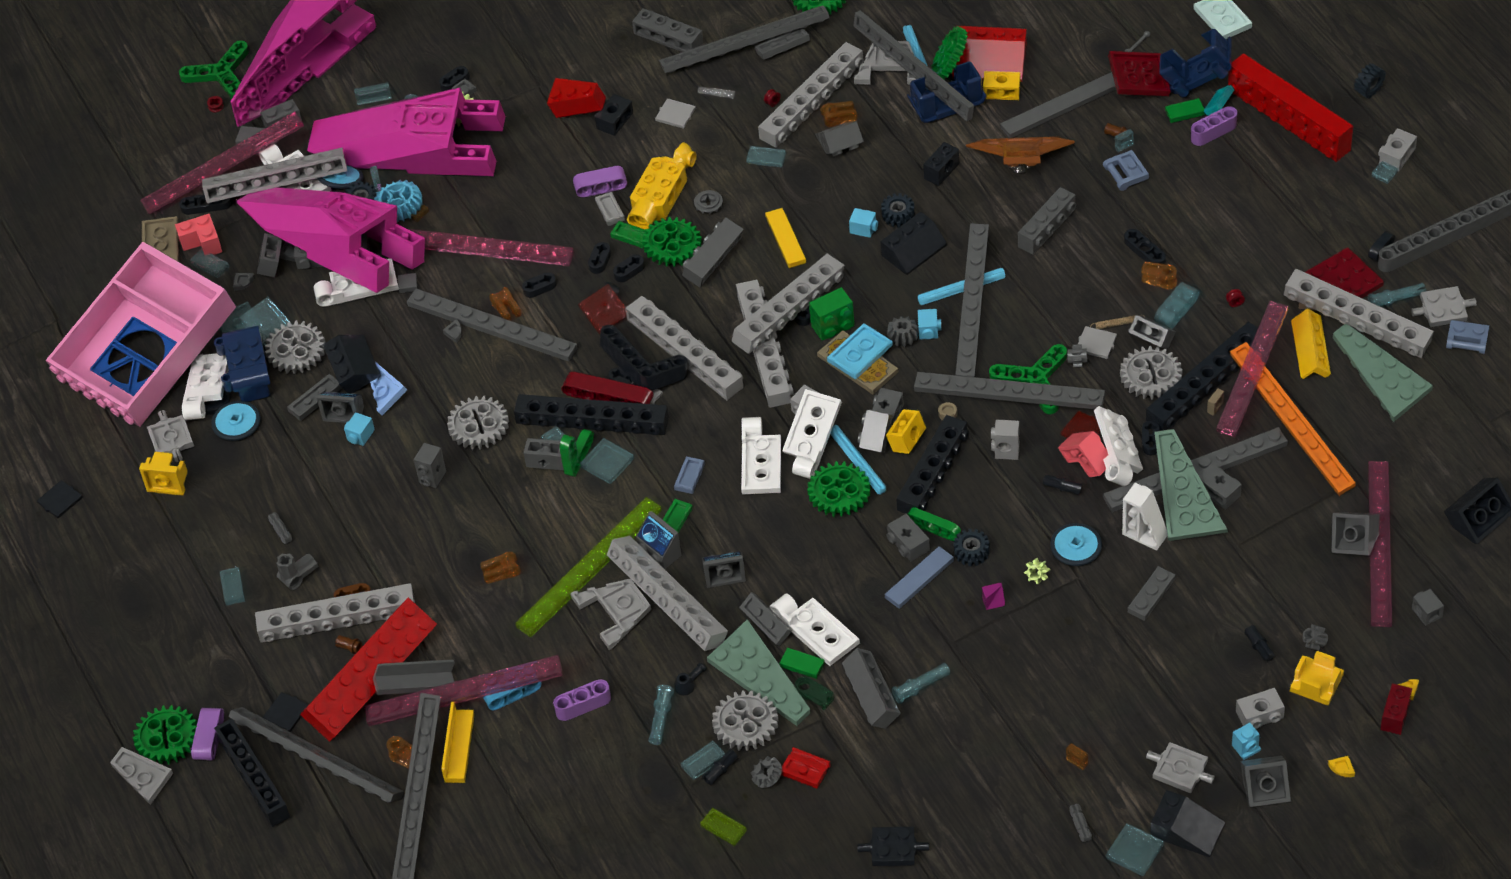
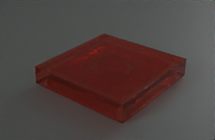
M609 284L578 304L599 334L602 326H614L627 317L626 307Z

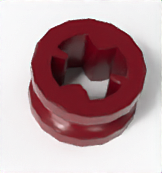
M770 89L764 96V102L774 107L779 103L781 94L774 89Z
M212 96L207 100L208 109L211 112H219L224 107L222 98L219 96Z
M1239 289L1231 290L1226 295V300L1230 307H1238L1245 301Z

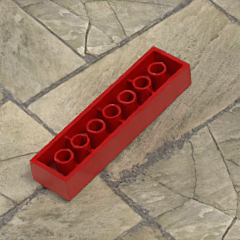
M1243 53L1231 63V69L1228 73V85L1234 88L1232 94L1237 95L1244 102L1249 103L1259 112L1264 113L1271 120L1276 121L1286 130L1291 131L1298 138L1303 139L1313 148L1318 149L1336 162L1351 151L1352 124Z
M408 597L300 715L330 742L376 692L373 676L377 665L403 662L433 630L437 623Z

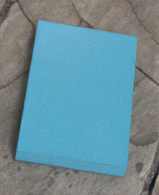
M863 323L827 357V362L852 378L857 379L893 345V342Z

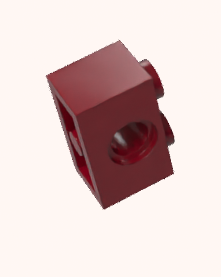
M1392 683L1382 715L1381 730L1401 735L1411 702L1412 688Z

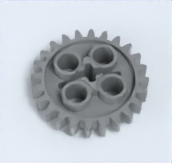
M297 320L294 325L288 322V326L285 327L281 324L280 330L274 328L275 334H269L270 339H266L267 345H265L266 357L269 363L273 364V368L278 367L280 372L285 369L286 374L290 370H293L294 374H296L297 370L303 373V368L310 370V365L316 367V361H322L321 356L325 355L323 346L325 339L322 332L318 331L317 326L312 327V323L306 326L305 321L301 325L298 324Z
M1149 346L1148 350L1141 347L1140 352L1134 349V355L1128 353V358H1124L1123 363H1121V383H1124V388H1129V393L1136 391V397L1143 394V399L1147 395L1150 396L1151 400H1153L1154 395H1157L1159 398L1161 394H1164L1182 379L1181 362H1178V357L1173 358L1172 352L1166 354V349L1159 351L1158 346L1155 350H1152L1151 346Z
M475 396L473 401L468 398L467 403L461 401V406L455 405L456 411H450L451 416H448L447 423L449 435H452L453 441L457 440L458 445L463 443L464 448L471 445V449H474L477 445L481 449L484 444L488 448L490 442L495 445V439L502 440L501 434L506 435L505 429L509 428L508 413L504 409V405H499L498 400L493 402L492 397L486 400L485 396L481 400H478V397ZM473 411H475L477 414L478 421L482 426V431L484 434L480 433Z
M742 690L741 695L738 696L734 692L733 698L727 695V702L720 700L721 706L715 707L716 712L713 713L712 720L714 733L717 734L718 740L722 739L723 745L729 743L731 749L735 745H737L738 751L741 750L742 746H745L746 751L749 750L751 745L754 749H757L758 743L764 746V739L770 741V735H775V729L778 728L777 709L773 707L772 701L768 702L767 696L761 699V693L753 696V691H750L746 695L745 691Z

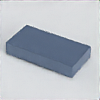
M686 456L675 482L674 490L693 494L705 466V461Z

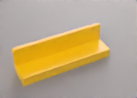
M1307 308L1291 320L1300 376L1302 379H1305L1315 372L1326 378L1331 372L1321 315Z
M451 702L442 761V774L445 783H465L474 722V710H456L455 702Z

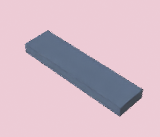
M941 547L936 548L886 592L885 599L900 609L954 561V557Z

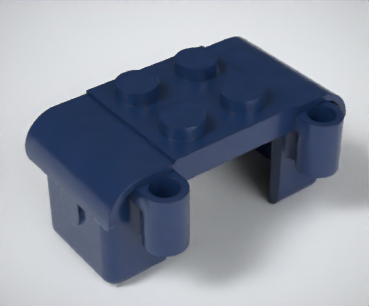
M1211 29L1201 34L1211 46L1201 50V54L1188 59L1187 62L1174 49L1160 55L1159 74L1170 84L1171 92L1183 98L1188 95L1189 90L1201 86L1217 77L1219 79L1225 78L1231 69L1232 39L1230 36L1227 41L1216 29Z
M970 61L956 65V68H954V81L948 84L970 101L974 107L982 104L986 99V94L982 89V78L975 66ZM925 77L910 82L911 97L907 94V98L922 122L928 123L956 114L934 92L925 89Z
M259 325L222 333V337L214 340L217 354L219 356L226 355L229 373L221 376L224 390L226 392H238L240 400L245 402L269 397L268 384H270Z

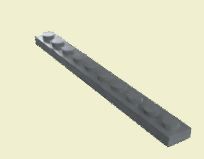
M824 5L661 59L659 60L660 65L665 73H671L679 68L690 67L694 63L704 62L715 56H723L727 52L740 50L745 46L755 45L760 41L773 39L778 35L788 34L799 28H806L810 24L821 23L829 18V14Z
M861 10L855 12L854 27L914 78L925 77V87L934 92L939 99L965 121L972 119L974 105L870 19L869 16Z
M970 223L955 376L975 377L989 230L988 224Z
M415 289L407 300L409 307L450 321L457 319L461 325L568 362L578 349L576 343L419 289Z
M917 372L914 384L915 392L1096 409L1098 406L1103 408L1105 390L925 372Z
M1278 427L1193 459L1191 462L1198 475L1211 463L1225 470L1287 446L1288 441ZM1160 472L1104 493L1103 499L1111 512L1123 508V498L1134 483L1148 487L1153 491L1154 496L1162 494Z
M420 693L392 879H414L441 697L438 695Z
M243 707L230 711L229 717L235 720L236 724L251 728L253 733L266 736L267 740L283 745V748L288 751H295L301 758L316 762L315 764L318 767L331 770L332 774L348 779V782L353 785H360L366 792L381 796L383 801L392 802L402 798L404 791L257 714Z

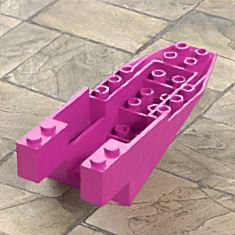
M290 0L271 26L230 101L237 126L239 127L261 116L260 112L285 102L303 84L309 81L312 76L320 78L376 28L374 15L356 6L354 2L357 0ZM333 9L343 13L331 24L322 20Z
M455 88L316 120L313 123L307 151L316 154L343 148L347 165L354 168L407 170L408 174L494 176L497 161L490 145L455 144L452 136L456 118L461 119L465 130L503 131L506 116L499 100H465L461 88Z
M278 187L250 193L237 200V204L265 231L306 251L308 259L376 293L389 286V261L362 248V234H367L368 237L382 243V255L390 259L392 258V260L412 270L424 262L425 238L397 224L396 205L342 192Z

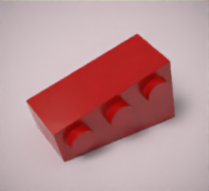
M555 78L547 105L555 117L559 118L601 111L606 96L597 83Z

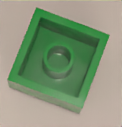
M842 287L809 302L811 327L822 341L855 326L853 302Z

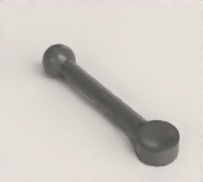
M1145 31L1143 36L1130 49H1125V52H1132L1145 38L1150 36V32Z

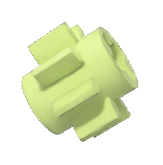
M1035 558L1033 563L1028 562L1026 564L1028 570L1024 574H1027L1029 577L1028 581L1035 580L1036 584H1039L1041 579H1048L1046 573L1050 568H1047L1045 565L1046 561L1039 562L1038 558Z

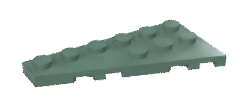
M1344 324L1333 333L1334 341L1342 352L1347 354L1352 366L1357 368L1360 377L1373 395L1377 396L1380 400L1381 406L1384 410L1388 411L1393 422L1432 391V384L1350 325Z
M1175 430L1155 432L1168 540L1227 533L1228 530L1194 469Z
M748 619L707 657L708 663L747 691H753L754 696L758 693H761V699L767 696L768 702H773V707H776L777 712L794 725L798 726L810 714V708Z

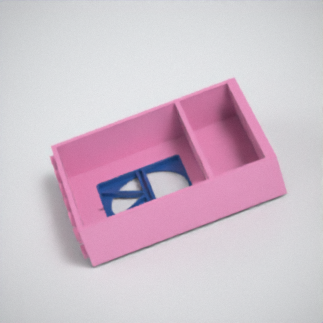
M142 242L49 355L46 362L50 365L49 369L57 375L56 378L61 383L65 384L67 382L74 391H82L86 398L89 400L95 399L96 403L102 408H110V411L115 416L119 417L121 415L130 425L134 423L141 427L234 311L236 306L224 288ZM137 331H152L158 334L164 342V358L158 366L119 341ZM114 348L127 355L108 365L110 354ZM133 361L128 384L120 383L111 376V371ZM140 364L154 371L147 379L137 382Z

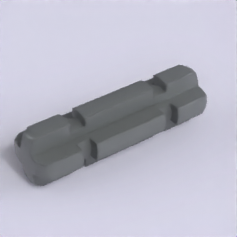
M276 512L269 514V522L273 525L281 541L284 544L291 542L292 536L287 531L288 529Z
M1079 804L1071 805L1069 811L1073 817L1077 832L1080 834L1081 841H1090L1092 834L1090 829H1088L1084 814L1081 812V806Z

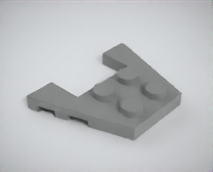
M898 41L913 53L909 41ZM872 43L865 56L864 63L861 64L858 74L854 77V84H870L871 71L906 70ZM907 73V84H910L916 78Z
M631 579L606 584V587L598 589L591 587L587 588V591L578 593V591L570 593L572 600L579 609L598 600L616 624L600 633V638L609 650L651 611V605Z

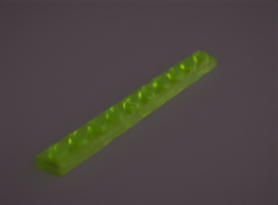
M647 497L641 501L516 622V628L532 637L571 599V592L579 591L611 560L607 556V552L612 540L629 535L634 538L638 534L648 513L652 511L658 515L661 512V506Z

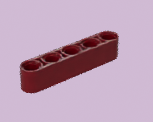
M569 372L561 388L562 392L567 396L588 400L650 404L654 397L653 392L645 387L578 372Z

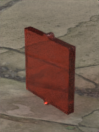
M1078 411L1060 432V435L1068 438L1074 433L1094 431L1099 435L1101 431L1094 416Z

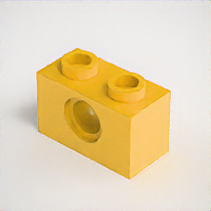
M984 71L983 91L986 94V99L1019 100L1020 72Z
M903 409L887 432L886 437L893 452L909 454L925 431L926 426L920 411Z

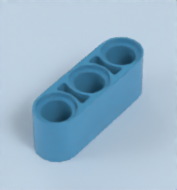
M524 667L487 684L481 689V695L490 710H497L540 689L542 683L532 667Z

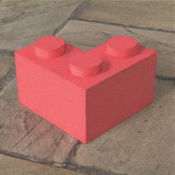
M210 214L175 224L183 251L201 246L205 258L222 253L219 238Z
M1094 431L1074 433L1058 447L1068 463L1079 462L1089 477L1100 476L1106 471L1103 459L1108 456V452L1102 444L1099 435Z

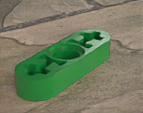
M911 508L907 514L920 529L950 541H954L957 538V534L961 532L957 524L921 509Z

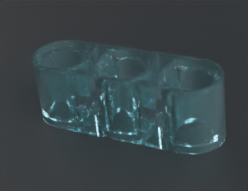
M1181 282L1159 307L1154 321L1173 329L1197 301L1200 290Z

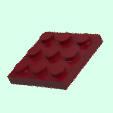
M1109 51L1108 59L1117 94L1169 96L1171 92L1169 83L1159 74L1161 53Z
M1348 247L1305 272L1360 298L1366 297L1384 285V281Z

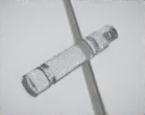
M698 87V93L729 98L735 97V91Z

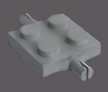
M1458 286L1421 292L1420 298L1423 305L1420 308H1412L1411 313L1412 316L1424 314L1428 319L1430 327L1450 324L1451 320L1464 322L1468 319L1465 308L1476 306V299L1464 300Z
M162 410V413L159 411L158 415L161 421L147 427L155 452L172 453L174 460L179 462L177 456L180 461L183 459L180 451L194 447L183 415L168 418L165 410Z
M1171 742L1161 754L1150 750L1147 753L1146 759L1157 762L1153 779L1188 793H1192L1196 783L1200 780L1210 784L1214 781V775L1204 772L1208 762L1207 756Z

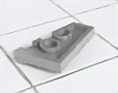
M123 747L120 748L110 762L112 767L150 805L173 774L172 769Z

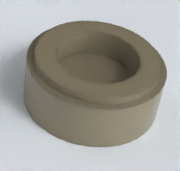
M946 402L939 406L938 415L941 420L946 415L957 417L958 413L955 404Z

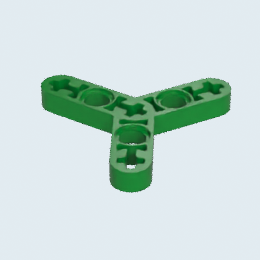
M245 41L235 42L217 64L182 67L179 70L181 81L184 83L218 81L232 99L235 94L234 89L236 88L237 90L241 83L233 72L249 53L247 43ZM229 59H235L233 62H227ZM208 71V74L201 75L202 72ZM233 80L232 83L225 84L226 81Z
M1061 344L1052 346L1032 367L1004 364L992 365L989 369V378L1050 385L1048 378L1066 361L1067 348ZM1044 363H1050L1052 366L1050 368H1044L1042 365ZM1014 373H1020L1022 376L1019 378H1014L1011 375ZM1039 404L1042 411L1046 414H1054L1059 408L1056 405Z

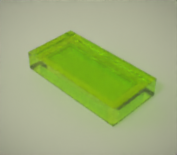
M714 808L700 822L701 827L734 846L747 831L745 826Z

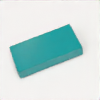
M1228 85L1218 89L1204 109V113L1208 116L1221 110L1233 93L1234 88Z

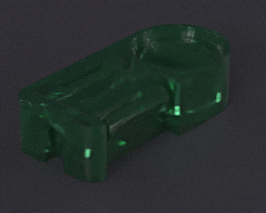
M800 677L795 682V688L801 697L822 706V710H825L834 700V693L809 677ZM806 683L810 685V688L801 690L799 686Z

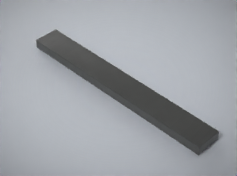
M1112 72L1004 121L1000 123V128L1009 138H1013L1116 90Z

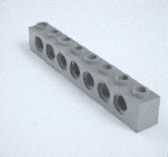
M845 42L758 126L759 139L774 147H778L792 132L796 131L803 121L808 119L814 110H817L836 89L840 88L846 79L851 77L856 69L860 68L864 62L863 50Z
M338 148L202 179V187L206 202L210 203L346 172L347 163L343 148Z
M827 253L734 329L732 342L748 354L754 349L757 350L777 330L783 329L788 321L794 320L799 312L805 311L809 306V302L819 298L822 293L828 292L836 282L839 283L844 276V264Z
M1298 269L1294 270L1285 285L1284 296L1290 300L1300 302L1308 308H1313L1325 316L1335 318L1343 324H1348L1360 332L1370 334L1374 338L1383 340L1395 348L1405 350L1413 356L1422 358L1432 341L1434 331Z
M758 280L736 284L737 297L745 321L767 303V300H763L765 293L763 286L759 287ZM776 332L769 340L766 339L757 350H753L769 408L791 403L790 395H794L792 385L787 383L789 375L787 369H783L785 361L783 355H779L781 348L779 341H775L777 338Z
M641 296L625 308L629 322L671 356H685L688 359L687 369L726 401L743 389V376L738 370L735 371L727 361L721 360L713 350H709L701 340L695 339L688 330L680 327L676 320L669 318L651 300Z
M630 535L612 540L607 556L704 651L717 648L724 642L728 630Z
M409 583L255 612L260 642H271L282 638H291L293 636L308 635L341 627L387 620L408 597L415 603L412 585Z

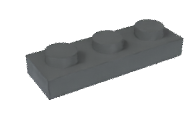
M799 28L755 46V50L763 60L810 41L809 34L803 28Z
M328 374L287 406L288 412L302 421L319 407L317 401L318 394L338 392L342 387L337 379Z
M1158 566L1131 602L1127 612L1145 621L1174 582L1175 574Z
M753 592L748 595L739 607L776 645L780 646L792 631Z

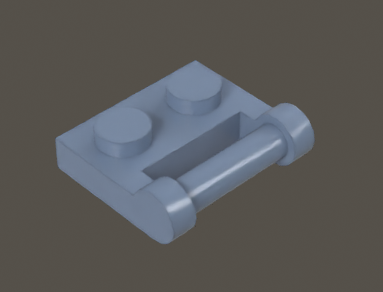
M1133 150L1103 162L1104 168L1109 170L1117 182V187L1120 191H1124L1133 184L1149 179V173ZM1115 165L1120 166L1127 178H1122Z
M1451 320L1446 348H1460L1479 351L1480 354H1485L1489 325Z

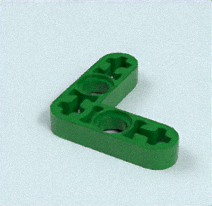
M583 429L577 441L573 436L563 435L560 441V454L565 475L573 477L577 475L593 443V431Z

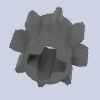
M1082 344L1072 345V349H1068V363H1073V367H1082V363H1087V348L1082 349Z
M1311 624V628H1307L1303 632V641L1306 642L1305 647L1317 651L1320 650V647H1324L1328 641V635L1324 632L1325 628Z

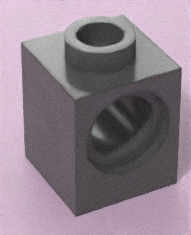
M1428 589L1417 593L1413 597L1412 610L1426 626L1443 617L1444 605L1433 591Z

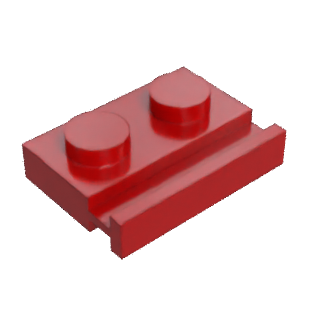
M793 747L791 754L788 755L782 766L781 775L818 789L826 775L827 769L830 768V761Z

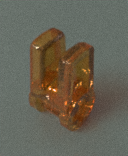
M853 101L827 103L820 109L821 114L825 117L824 123L828 127L857 120V112L854 109Z
M1144 262L1141 269L1143 274L1142 282L1164 289L1176 287L1177 269L1175 266Z
M507 287L502 288V291L496 294L492 293L489 295L493 307L497 309L502 318L511 320L507 307L510 308L512 314L516 317L521 316V310Z
M505 552L500 556L481 562L480 566L485 582L489 584L519 575L521 570L516 563V554L514 552Z
M399 736L391 737L387 741L389 758L393 762L409 769L412 745Z

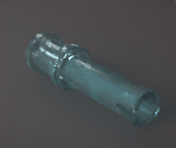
M1422 282L1393 291L1385 289L1382 293L1368 294V301L1377 306H1391L1395 301L1418 296L1421 292H1426V288L1421 289L1425 287Z
M942 663L915 679H907L904 684L892 687V695L901 704L904 702V699L912 695L916 696L922 688L949 675L950 669L946 663Z
M659 685L656 688L657 698L653 703L655 713L648 739L654 745H659L662 742L666 715L671 709L670 700L674 694V689L668 685Z

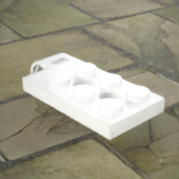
M273 144L260 151L259 157L262 163L267 165L303 157V154L297 150L283 158L277 145ZM317 178L283 186L284 188L331 191V187L323 185Z
M392 258L386 259L389 261V286L378 293L360 284H356V282L336 272H329L331 283L319 281L314 285L317 304L319 306H330L399 290Z
M217 353L201 354L191 363L182 403V414L185 420L205 418L204 401L222 400L224 388L221 376L228 373L229 370L226 355L219 356Z
M805 389L782 450L786 454L796 456L792 468L793 474L809 479L810 476H815L814 471H817L842 404L840 399ZM815 409L822 410V414L819 417L812 416ZM808 427H815L814 434H806V429Z
M1098 406L1094 413L1108 452V456L1103 459L1106 466L1105 477L1109 481L1126 486L1131 482L1133 472L1138 474L1143 470L1138 450L1133 441V435L1128 427V420L1123 415Z
M761 417L742 418V494L781 493V435H762ZM760 458L766 459L763 463L757 462ZM758 474L766 475L763 478L756 477Z
M784 594L770 605V609L792 630L791 632L821 659H824L825 663L829 666L860 644L859 638L814 598H811L798 608L795 600L789 594ZM816 626L823 628L821 631L813 630ZM829 638L836 639V642L827 643L826 640Z

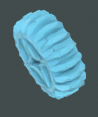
M399 180L396 183L393 181L390 185L386 184L385 188L381 187V191L376 192L377 196L374 198L376 201L397 206V223L399 220L411 219V215H416V212L421 210L420 207L423 205V196L419 187L407 180L404 182Z

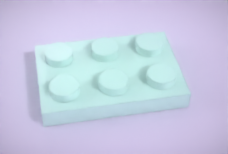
M1201 0L1194 4V10L1211 29H1216L1225 39L1252 28V22L1232 0Z

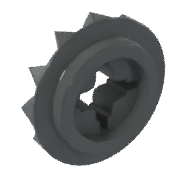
M707 190L700 192L694 199L696 210L701 211L702 214L705 212L711 214V212H717L719 208H722V196L716 191ZM707 199H709L711 205H707Z
M767 756L764 760L759 759L760 762L754 765V771L751 772L753 777L751 780L758 787L767 788L779 780L782 773V765L775 757L770 758ZM764 768H767V769H768V770H767V772H768L767 775H768V776H766V775L763 774V773H764Z

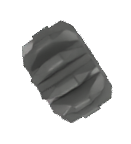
M900 316L899 319L893 318V321L889 322L887 336L897 347L903 345L905 348L906 344L912 345L913 341H917L919 328L915 320H910L909 316L907 318Z

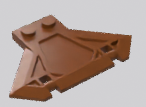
M1057 136L981 139L966 144V147L1003 156L1004 164L1010 167L1018 166V164L1035 166L1037 163H1041L1040 155L1071 145L1074 141Z

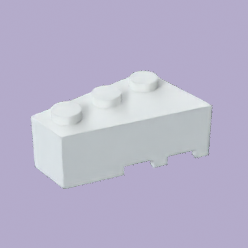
M1134 483L1123 498L1122 534L1157 551L1168 536L1167 528L1153 491L1146 486Z

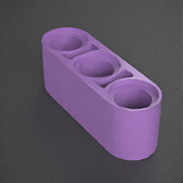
M1225 107L1193 123L1191 126V142L1194 145L1201 146L1234 130L1237 126V110L1234 107Z
M621 166L577 174L573 178L575 191L579 197L617 191L627 186L625 172Z
M600 679L557 696L553 702L556 717L559 720L566 721L608 704L611 700L609 685L607 681Z
M201 708L192 744V759H215L219 741L214 727L223 723V709Z

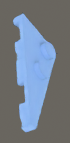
M376 363L381 376L370 383L378 406L376 409L380 415H383L407 389Z

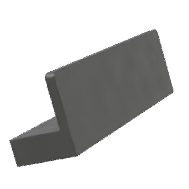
M454 660L378 664L373 676L377 695L454 690L455 682L451 671L455 662Z

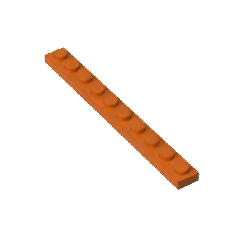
M1245 342L1231 350L1230 355L1336 493L1340 496L1355 487V481L1248 343Z

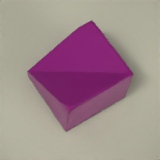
M1002 583L982 587V599L986 610L1005 606Z

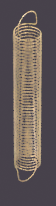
M1135 316L1118 318V320L1100 321L1093 324H1096V328L1099 329L1107 328L1106 325H1113L1112 327L1125 325L1120 323L1130 324L1134 320L1130 317Z

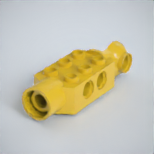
M682 142L675 150L673 158L655 157L651 159L630 196L632 209L627 216V222L630 225L649 229V224L652 225L655 220L660 221L661 218L666 220L687 182L685 169L693 167L696 161V152L692 151L687 143Z

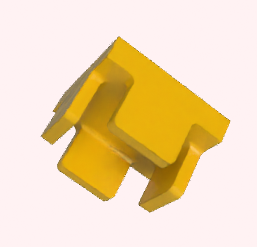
M154 452L153 458L147 457L146 462L141 463L139 467L147 492L183 496L185 492L184 481L188 472L185 462L180 461L178 466H170L173 459L172 453Z
M1316 651L1314 659L1302 655L1295 669L1294 681L1290 687V692L1329 706L1344 675V670L1335 667V657Z

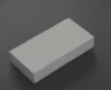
M612 192L595 197V201L608 226L625 220Z

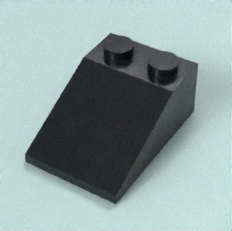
M1166 790L1151 821L1150 836L1210 858L1225 822L1189 798Z

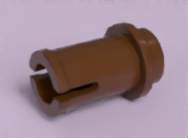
M1107 123L1104 129L1105 134L1117 137L1118 140H1126L1129 134V130L1126 127H1118L1111 123Z
M338 635L335 642L338 643L335 645L336 647L350 650L353 654L357 653L362 647V642L358 638L351 639L343 635Z

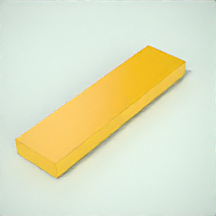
M783 208L766 212L765 217L788 268L805 264L806 258Z

